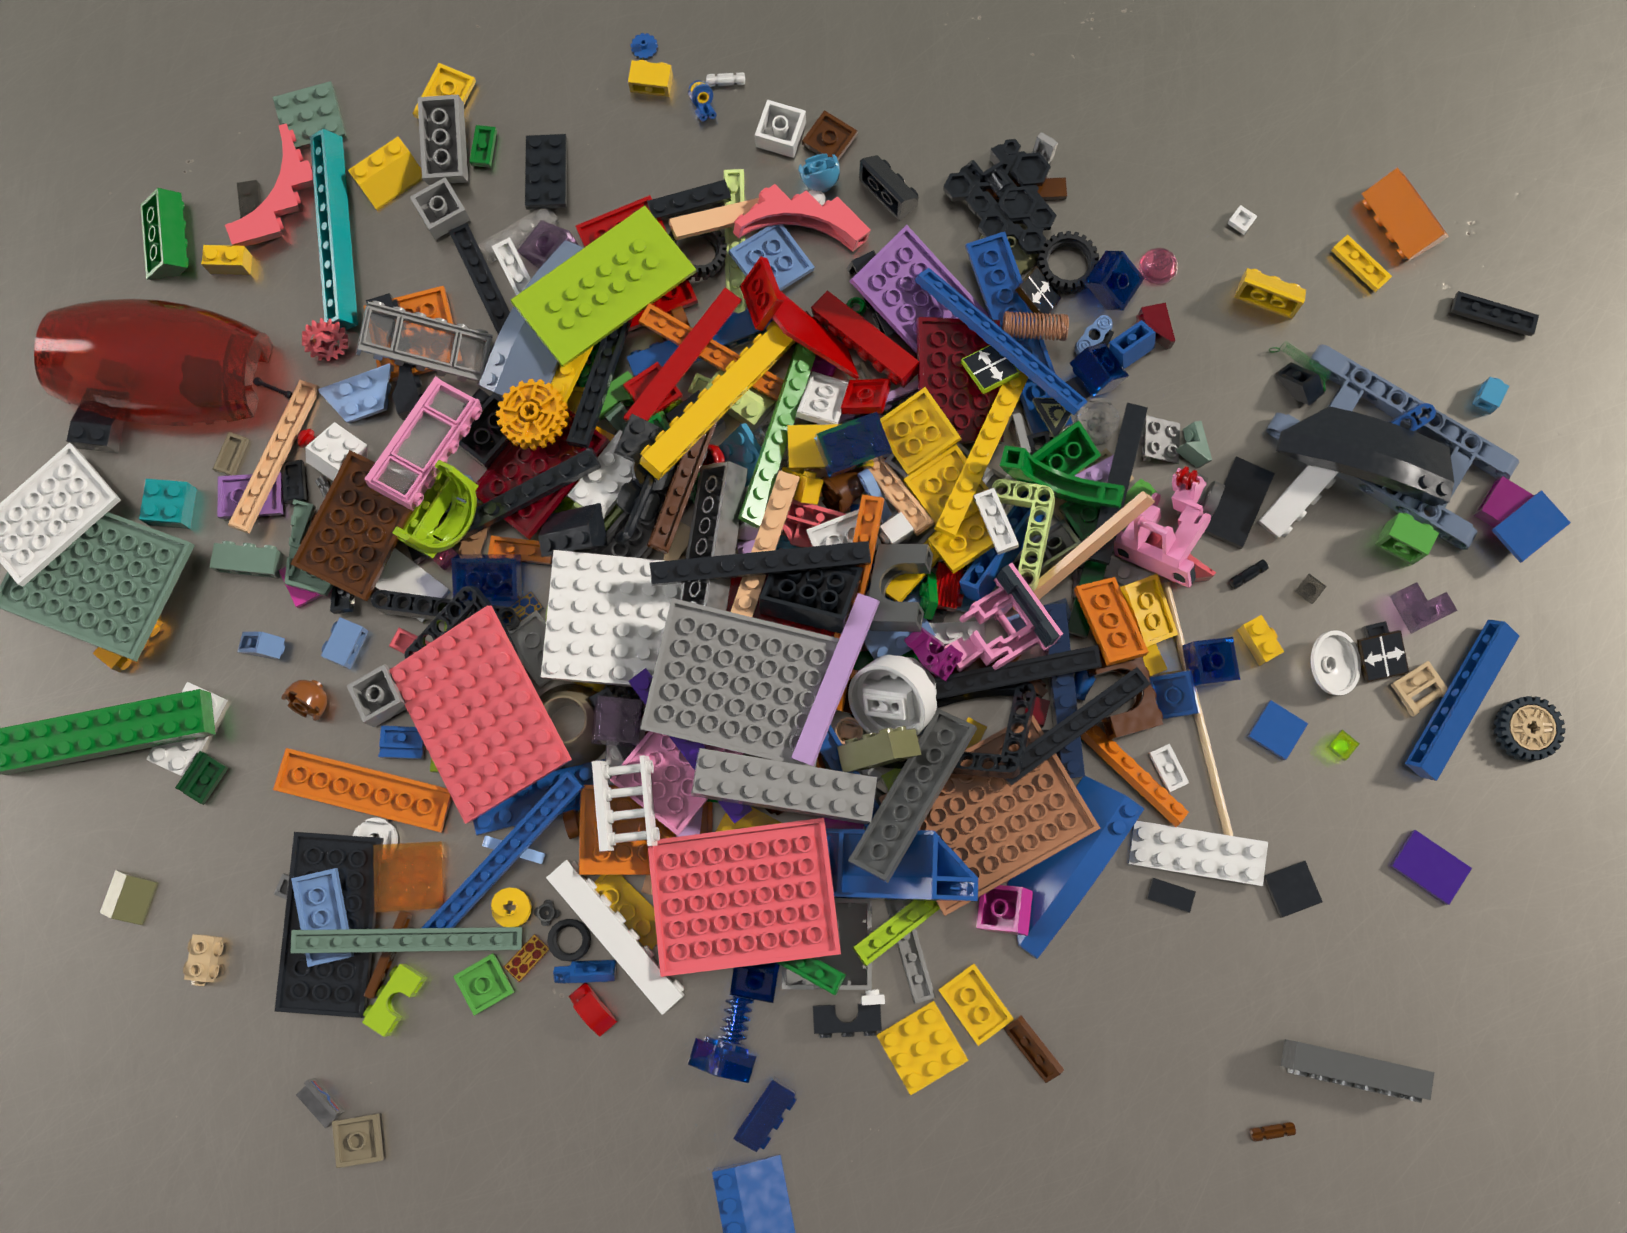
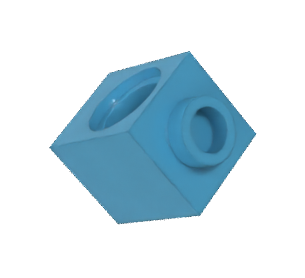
M1489 377L1482 383L1472 405L1490 414L1500 407L1509 385L1505 384L1501 379Z

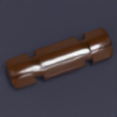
M1292 1122L1283 1123V1125L1264 1126L1262 1129L1259 1127L1250 1129L1251 1139L1255 1142L1263 1141V1138L1269 1140L1281 1138L1284 1135L1293 1136L1296 1134L1295 1125Z

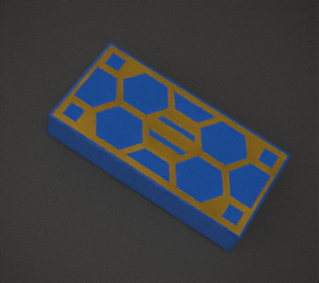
M532 591L509 606L519 615L520 622L536 610L539 613L544 609ZM513 615L506 616L504 623L511 622Z

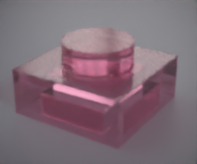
M450 548L439 552L432 559L445 571L459 555Z

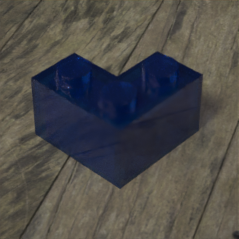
M706 1036L705 1040L695 1038L688 1065L717 1077L749 1083L757 1056L749 1054L748 1048L736 1045V1048L732 1049L733 1045L721 1041L718 1044V1039Z

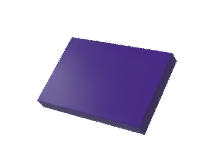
M1417 830L1411 832L1390 867L1446 905H1450L1472 870L1470 866Z

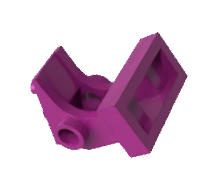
M921 627V632H912L904 639L907 646L914 650L923 668L944 681L953 672L957 663L962 660L963 653L953 645H949L944 650V643L923 627Z

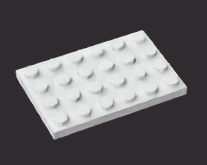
M68 443L0 503V563L17 584L22 587L121 501L73 444Z

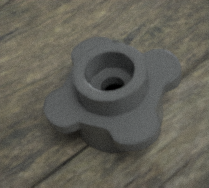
M545 900L533 912L541 920V925L549 926L554 918H559L560 911L554 908L551 900Z

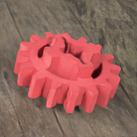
M320 318V323L312 320V326L306 324L305 331H302V346H305V352H310V357L313 358L317 355L319 361L323 357L327 361H330V357H334L337 360L338 353L344 355V349H348V334H346L344 327L340 328L339 322L332 324V319L324 322L323 318Z

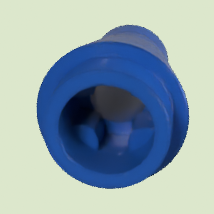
M1087 670L1075 673L1076 698L1084 701L1096 680L1094 677L1089 678Z

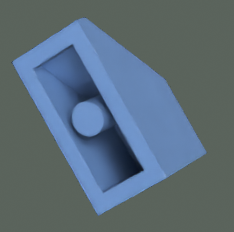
M242 632L237 652L268 659H280L285 650V638L265 632Z

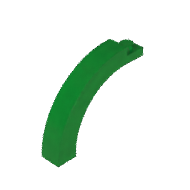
M1005 445L1000 467L1015 480L1048 486L1053 490L1054 497L1069 502L1097 508L1106 506L1120 509L1125 490L1123 485L1097 482L1063 473L1035 459L1026 448Z

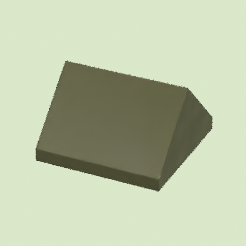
M115 870L100 913L111 919L143 925L158 882Z

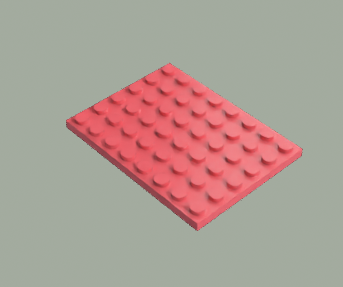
M492 606L484 607L389 670L406 703L405 707L465 824L470 823L572 760Z
M825 818L665 838L657 841L658 846H648L661 977L841 954Z

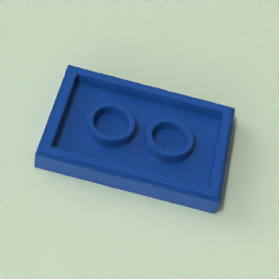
M1541 490L1491 531L1521 563L1571 522Z

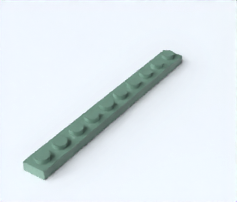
M522 927L291 931V953L522 950Z

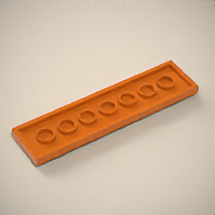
M289 748L285 749L273 788L275 791L441 833L452 799L448 789Z

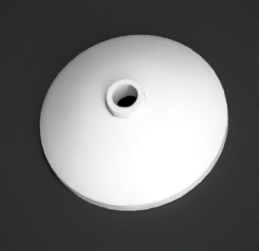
M1336 630L1325 632L1317 638L1310 658L1312 674L1322 690L1331 695L1338 696L1349 693L1358 683L1361 673V659L1356 644L1347 634Z

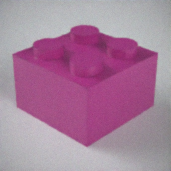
M1000 885L980 896L976 928L987 932L1028 936L1033 891L1024 887Z

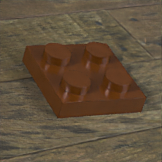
M824 110L803 138L802 145L818 155L827 154L828 157L833 158V154L839 161L858 135V130Z

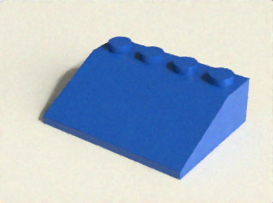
M780 1154L713 1169L712 1175L723 1233H795Z

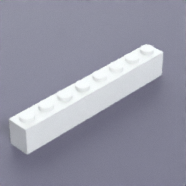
M565 860L546 877L662 1015L685 996L682 992L684 987L678 980L672 981L669 976L661 977L660 965L653 958L655 953L648 945L644 947L638 941L641 937L633 928L630 930L624 924L626 919L619 911L615 913L609 907L612 903L604 894L601 896L595 890L597 885L593 880L579 875V864L575 860L573 862Z

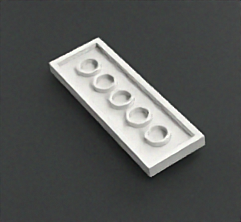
M1136 821L1132 831L1128 864L1263 886L1268 842Z

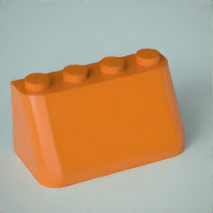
M1398 167L1362 193L1365 198L1362 200L1363 204L1368 210L1373 209L1376 214L1373 218L1380 227L1384 225L1388 230L1385 235L1391 243L1396 242L1400 248L1397 249V252L1403 260L1406 258L1412 260L1449 237L1413 185Z

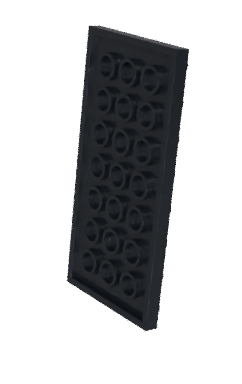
M294 832L274 1012L365 1018L363 1014L367 1008V997L364 996V993L369 984L372 952H354L353 957L310 967L307 966L305 953H291V931L301 930L291 878L338 868L349 929H375L384 838Z

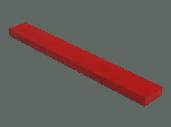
M726 287L722 290L628 410L623 419L628 421L629 416L634 414L646 421L650 420L739 306L742 299Z

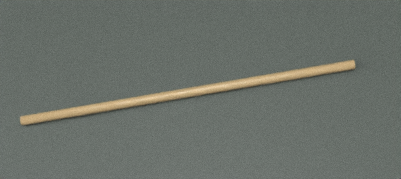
M1165 582L1161 586L1178 635L1174 636L1182 670H1192L1170 582ZM1196 689L1200 713L1194 714L1223 833L1224 835L1233 836Z

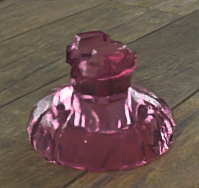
M1165 248L1148 250L1141 257L1139 263V270L1143 278L1156 285L1169 282L1176 276L1178 271V261L1175 255Z

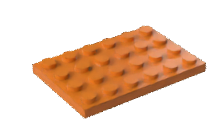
M584 785L585 787L580 791L579 875H651L647 840L616 843L614 851H599L594 785ZM609 785L611 789H619L616 785ZM630 796L612 798V801H610V807L613 812L643 808ZM706 802L703 805L700 834L712 832L713 802ZM645 817L616 820L612 823V830L615 834L646 831ZM655 818L656 827L659 828L660 839L677 837L675 833Z

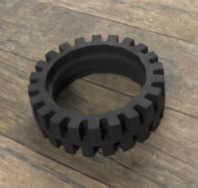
M671 230L669 236L677 244L678 240H675ZM720 230L698 235L704 237L713 245L715 258L706 265L692 264L696 268V273L687 278V280L695 277V281H700L701 278L704 281L709 276L712 278L715 276V273L720 271L727 253V243H725V237H721L722 232Z
M1066 231L1065 234L1059 232L1057 236L1055 234L1052 235L1049 240H1046L1038 256V269L1056 292L1059 290L1061 294L1066 295V292L1074 294L1075 291L1079 293L1083 288L1086 289L1092 283L1098 271L1100 261L1097 248L1092 246L1093 242L1091 239L1086 240L1087 236L1082 235L1080 237L1079 232L1071 234V231ZM1061 246H1071L1079 249L1087 257V271L1078 279L1066 280L1059 278L1049 268L1048 259L1051 252Z

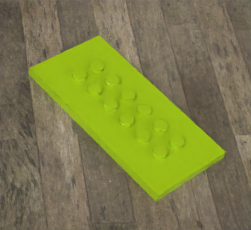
M643 206L511 299V303L559 364L565 367L647 308L649 303H654L696 273V268L647 207Z

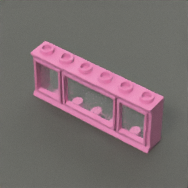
M435 376L365 477L367 485L413 511L416 506L422 503L426 490L430 489L435 483V477L439 473V470L435 468L437 461L441 460L447 463L449 456L457 451L462 437L468 435L472 422L480 417L482 407L479 399L467 395Z

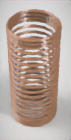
M1005 311L1003 330L1007 334H1011L1012 338H1014L1015 330V338L1017 339L1019 326V339L1021 336L1024 339L1025 334L1026 339H1028L1030 332V339L1034 338L1035 340L1037 336L1039 340L1041 335L1042 340L1044 337L1045 340L1047 338L1051 340L1052 337L1054 341L1056 336L1057 341L1058 339L1066 341L1069 317L1067 314L1055 315L1053 313L1051 315L1050 313L1036 314L1035 312H1030V314L1026 312L1025 314V312L1014 313L1013 311ZM1023 315H1024L1023 330H1022V318H1023ZM1038 316H1039L1038 329H1037V318H1038Z

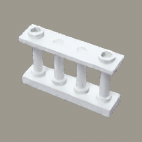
M645 755L640 756V764L609 767L606 761H592L599 851H614L616 843L647 840L648 846H658L657 841L660 840V832L655 824L651 773L654 772L653 761L650 760L649 756ZM641 772L642 786L611 789L609 787L608 778L610 776ZM643 795L644 808L615 812L611 810L610 801H612V798ZM645 817L646 831L615 834L612 830V823L616 820Z

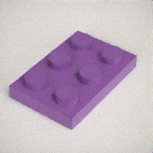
M279 472L258 517L283 515L281 472ZM253 474L218 476V518L229 519L232 517Z

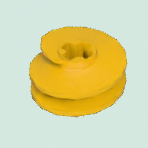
M508 887L501 889L492 899V916L503 927H519L528 920L531 914L532 904L530 898L524 891L518 888ZM507 905H516V909L512 910L510 914V910H507Z

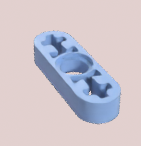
M868 468L858 473L859 480L867 495L883 497L874 476ZM885 500L881 516L883 524L892 515Z
M485 835L482 846L495 849L502 840ZM527 848L520 858L542 864L545 853Z

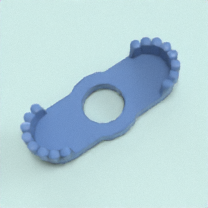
M1102 315L1098 317L1092 325L1086 328L1083 336L1076 342L1074 351L1079 357L1090 356L1095 346L1103 341L1109 330H1112L1113 322L1109 316ZM1093 329L1099 331L1100 338L1092 340L1088 335L1089 331Z

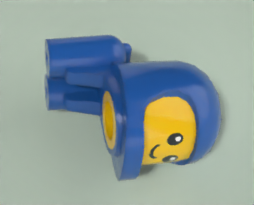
M702 80L692 82L688 88V96L697 107L695 114L701 121H705L707 117L715 119L717 114L710 105L713 100L712 89Z

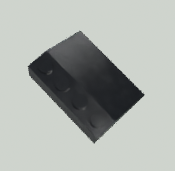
M847 566L769 574L759 597L760 614L842 634L854 605L863 568Z

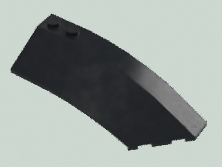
M1329 406L1280 433L1276 451L1307 465L1318 466L1367 480L1430 506L1450 503L1454 487L1450 448L1417 432L1375 417Z

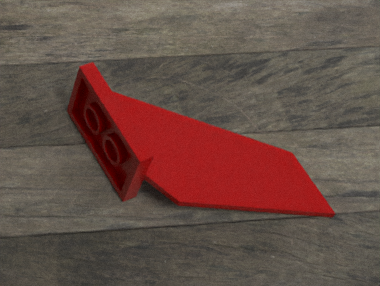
M760 256L740 285L755 329L763 331L771 318H773L785 335L857 380L859 375L848 348L779 290L768 258Z

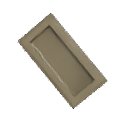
M228 432L212 470L227 476L235 475L250 440Z

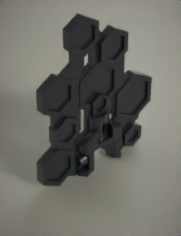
M1016 139L1005 140L1004 144H998L991 148L990 160L994 166L983 172L978 164L971 160L961 168L959 173L949 174L943 186L944 192L951 201L965 200L968 203V207L973 214L981 219L978 230L984 238L1005 231L1006 236H1015L1018 240V245L1026 255L1041 253L1046 243L1043 231L1051 230L1057 215L1038 193V186H1043L1051 170L1050 164L1040 152H1020L1021 145ZM1009 172L1021 187H1017L1008 176ZM981 189H992L999 197V202L997 203L988 191L983 192ZM1013 222H1023L1027 229L1023 230L1019 224H1014Z

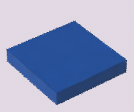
M1192 670L1149 678L1151 686L1156 692V702L1163 714V719L1200 713Z
M1270 700L1247 737L1285 761L1308 723Z

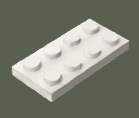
M621 430L618 431L599 455L598 461L601 468L582 477L568 494L570 499L582 507L601 503L603 519L616 505L617 496L622 485L634 481L631 471L633 462L614 453L623 432Z
M187 682L182 692L202 688ZM211 693L214 723L216 724L228 700ZM209 736L152 747L146 760L183 777L199 751H202Z

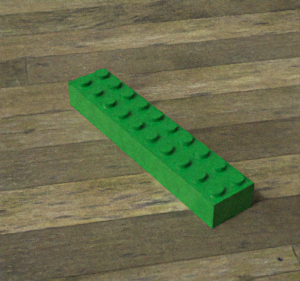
M196 689L0 728V774L12 775L216 735L211 692Z

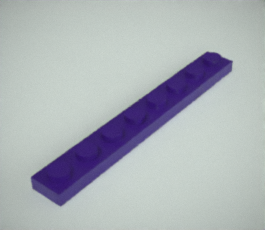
M646 668L628 681L645 705L652 681V675ZM669 736L695 770L699 749H707L704 744ZM717 800L734 824L752 811L749 805Z

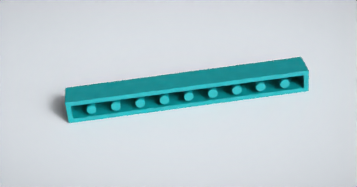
M322 129L310 136L324 322L332 319V324L339 322L340 328L344 327L346 331L358 325L343 137Z

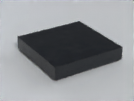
M1305 860L1264 875L1265 883L1280 918L1323 902Z

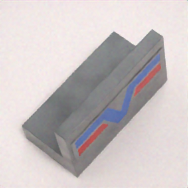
M316 1078L309 1079L304 1083L306 1086L296 1096L324 1128H328L332 1121L336 1120L345 1111Z

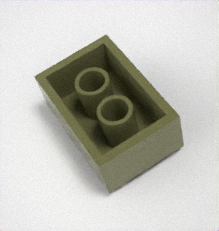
M906 726L882 729L877 734L862 735L859 741L858 738L845 740L846 745L837 747L842 771L847 773L873 769L921 755L916 729L906 730Z

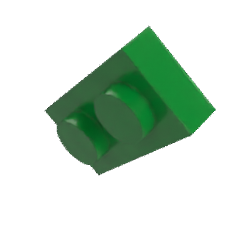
M475 126L469 161L471 166L491 168L497 134L496 127Z

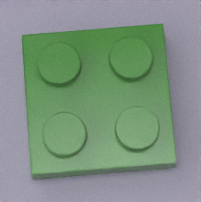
M494 953L453 976L474 1016L515 993Z

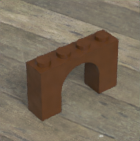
M1099 651L1102 667L1087 670L1089 678L1109 672H1117L1125 676L1138 667L1150 682V673L1148 668L1145 667L1143 657L1107 666L1101 651ZM1150 685L1136 695L1132 707L1127 712L1109 716L1102 720L1108 740L1164 725L1162 721L1163 714L1158 708L1154 688Z

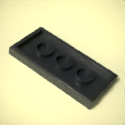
M1236 456L1223 483L1225 488L1220 503L1204 533L1242 549L1275 473Z

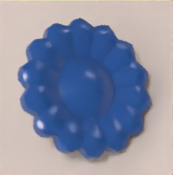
M649 33L636 35L630 45L632 53L640 59L653 57L658 48L657 40L654 39L653 35H649Z

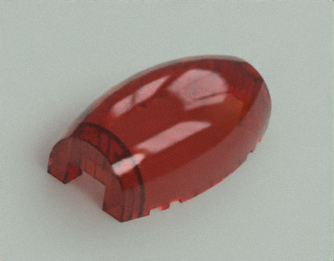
M135 298L106 299L78 303L49 311L40 322L36 333L34 365L38 381L47 394L67 404L72 403L80 406L83 410L98 412L102 416L141 424L193 426V423L205 422L206 425L214 424V421L226 420L228 423L254 418L259 401L252 388L258 362H269L273 344L265 333L241 321L203 308L163 300Z

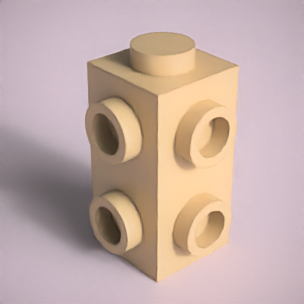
M193 934L187 947L189 952L188 961L185 962L183 967L184 980H191V985L205 986L206 982H214L219 973V965L217 963L223 951L222 937Z

